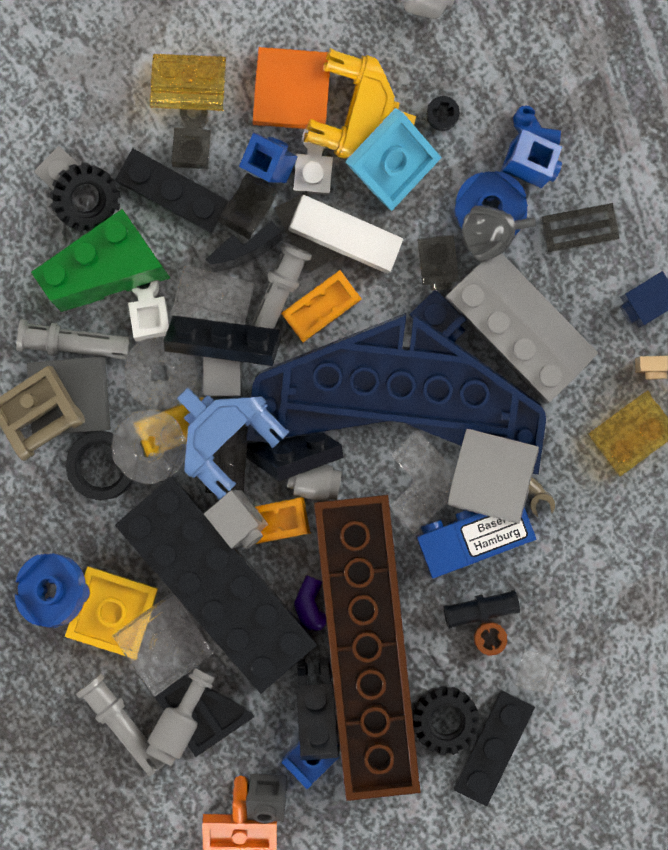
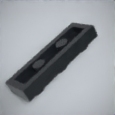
M132 148L115 179L117 183L210 234L215 230L229 204V201L134 148Z
M173 315L163 341L165 352L273 366L281 342L280 329Z
M503 690L500 691L453 787L454 791L488 806L535 709L534 705Z

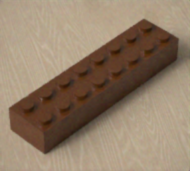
M388 495L314 502L346 801L421 793Z

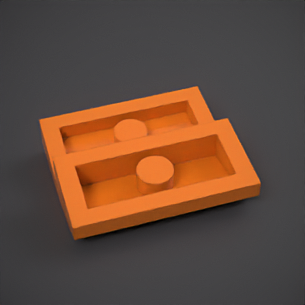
M259 47L253 125L306 129L310 119L326 124L330 72L323 71L324 63L328 62L326 60L328 52Z

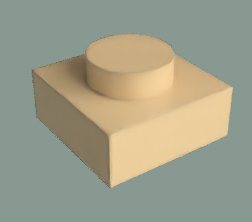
M640 356L635 358V373H645L646 380L668 379V356Z

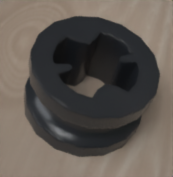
M436 97L428 105L426 117L429 125L438 131L450 130L458 121L460 114L459 106L451 97ZM442 104L448 106L447 111H453V116L447 117L446 123L438 122L439 116L433 117L432 111H438Z

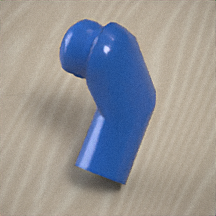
M521 106L517 109L513 117V123L518 133L524 129L553 143L560 144L561 130L542 128L534 116L535 110L530 106Z

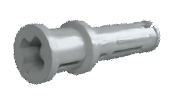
M282 242L280 248L283 251L274 270H270L267 275L270 283L251 326L274 329L290 291L294 292L299 286L297 279L305 261H310L312 257L310 253L289 243Z
M20 319L16 350L17 352H23L24 349L47 351V354L51 356L58 354L59 351L127 360L130 336L61 329V325H58V323H51L50 326L30 324L26 319Z
M100 673L84 685L76 695L78 698L86 700L97 714L95 719L98 723H106L146 772V775L150 777L155 773L156 768L159 770L166 763L146 753L150 745L147 743V738L123 710L125 707L123 699L114 696L103 682L105 677Z

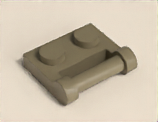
M46 366L0 396V427L17 456L23 461L35 455L34 450L70 427L77 428L85 423L83 413L74 404L53 366ZM59 406L63 413L62 416L28 438L23 436L20 431L21 429Z

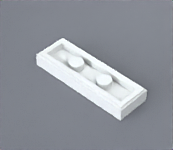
M306 195L300 198L288 229L290 232L387 274L392 270L403 238Z

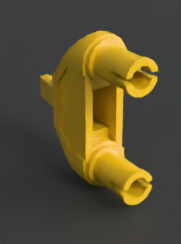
M330 48L326 56L328 62L324 63L323 71L354 79L355 88L344 126L339 129L310 119L306 130L309 131L304 134V142L333 149L337 157L345 159L354 153L395 108H399L400 103L394 101L395 96L387 77L375 57L362 55L361 58H357ZM403 112L414 125L416 116Z

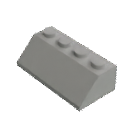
M503 254L490 260L482 261L445 297L460 315L463 314L467 318L466 322L545 404L550 403L598 354L584 337Z

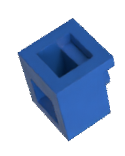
M522 129L510 143L500 172H505L539 188H543L548 181L554 182L561 170L562 162L558 158L562 146Z
M253 133L239 167L268 182L287 183L298 156L287 150L289 145L273 137H268L267 139L257 133Z
M299 741L282 757L281 763L308 789L338 758L320 759L317 763H310L307 760L301 761Z

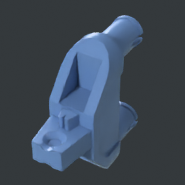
M187 387L177 397L190 411L184 417L190 424L188 426L184 471L189 477L195 478L197 476L217 496L218 500L224 497L227 492L217 481L228 491L236 485L235 481H232L213 461L215 458L213 454L244 424L246 426L250 424L270 444V447L274 448L280 441L271 433L270 429H273L282 439L290 432L266 409L268 406L266 404L267 401L262 396L216 399L214 401L207 395L201 401Z

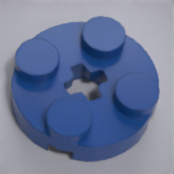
M499 171L481 172L471 176L461 186L456 196L454 214L462 230L464 218L474 206L482 205L481 203L485 199L489 202L496 199L500 202L497 209L511 214L514 221L527 219V197L522 185L511 175ZM521 229L515 230V235H516Z
M40 554L32 557L22 566L16 579L19 585L18 595L15 594V603L20 614L28 622L48 628H58L71 622L79 614L84 602L87 601L90 595L89 586L85 582L84 574L79 565L71 558L59 554ZM48 582L55 584V596L46 599L45 594L48 589L45 585Z

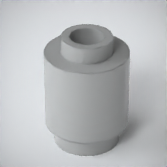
M323 465L288 478L287 488L294 489L293 497H303L318 501L337 500L342 471L333 470L331 465Z

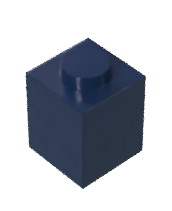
M663 271L620 297L623 301L620 308L630 324L636 322L640 328L668 311V278Z

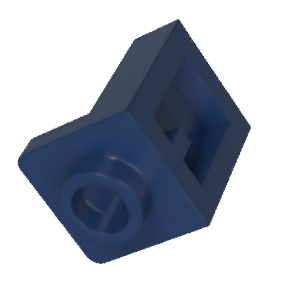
M436 289L409 314L412 319L414 314L453 342L466 331L461 325L465 323L467 318L463 314L460 315Z

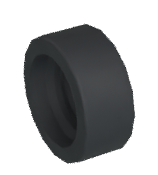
M100 430L87 433L74 442L68 451L65 467L68 480L77 492L86 498L102 501L117 498L129 489L135 480L138 464L135 451L127 440L116 433ZM98 444L110 445L118 450L124 465L122 475L118 481L111 486L102 488L88 483L83 477L80 468L81 458L85 451Z

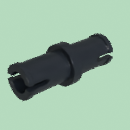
M511 590L510 592L483 597L482 594L476 595L474 600L449 606L445 605L443 606L446 625L448 629H451L452 627L480 621V624L489 623L491 618L520 613V605L515 590Z

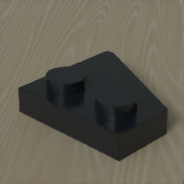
M325 433L284 438V440H279L280 442L274 448H271L268 442L244 445L246 458L278 481L344 458L342 444Z
M185 674L154 696L163 710L167 707L176 708L180 705L192 683V679ZM207 687L192 712V718L197 722V728L188 743V747L194 756L197 757L250 721L255 715L246 707Z

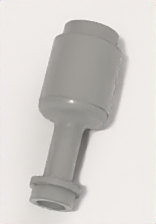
M197 668L188 676L192 679V683L180 705L176 708H165L147 741L150 745L146 753L170 766L173 765L176 758L180 760L197 728V722L192 718V712L205 688L211 689L213 687L211 684L215 678Z

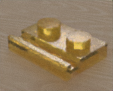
M153 54L150 108L223 111L226 57Z
M646 390L587 433V435L595 443L617 476L620 477L668 442V417L658 403L654 401L650 392Z

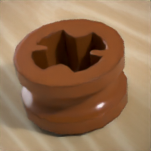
M498 623L480 624L475 630L474 643L483 654L488 656L497 655L506 648L508 642L505 629ZM490 628L498 630L496 637L500 640V643L497 647L491 644V649L483 647L485 640L481 637V634L484 630L490 633Z

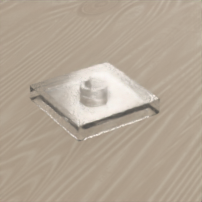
M174 593L167 595L112 635L150 694L154 697L214 654Z

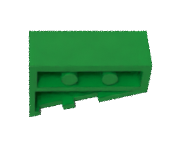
M123 209L31 271L46 296L60 312L103 300L105 296L124 290L127 292L132 291L137 286L156 280L161 282L170 279L166 270Z

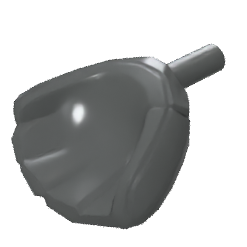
M483 205L474 206L464 218L462 226L463 240L475 260L487 261L507 250L515 237V230L535 227L536 220L533 217L514 221L512 215L505 211Z

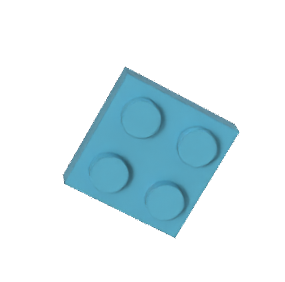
M395 108L345 163L384 206L392 211L442 157L405 114Z

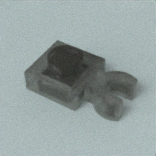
M183 104L180 109V116L185 128H174L172 167L209 169L211 130L202 129L208 122L207 106L202 105L199 117L190 118L188 116V106Z

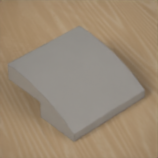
M466 429L450 490L448 506L520 524L539 447Z

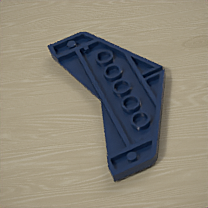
M406 313L264 369L256 375L252 385L251 397L262 396L267 401L266 404L268 406L266 409L285 429L290 431L285 437L393 421L406 423L462 446L466 429H471L538 446L539 453L533 474L539 475L546 425V414L543 406L415 314L413 315L410 347H402ZM250 424L248 425L247 441L267 442ZM270 429L271 433L278 440H284L273 429Z

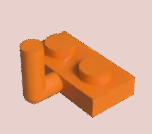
M237 776L234 779L232 814H203V850H277V821L260 823L256 820H247L246 797L249 785L247 777Z

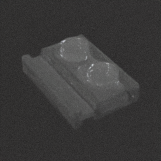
M184 264L170 316L173 317L175 315L245 325L256 284Z

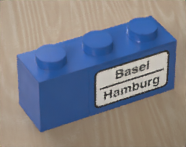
M525 507L520 524L463 510L455 514L457 521L443 525L441 519L421 526L422 534L416 536L432 579L537 540Z

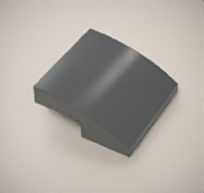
M105 357L27 363L28 378L46 366H53L74 404L84 415L85 423L77 428L70 427L61 434L111 430ZM59 406L31 423L32 434L63 415Z

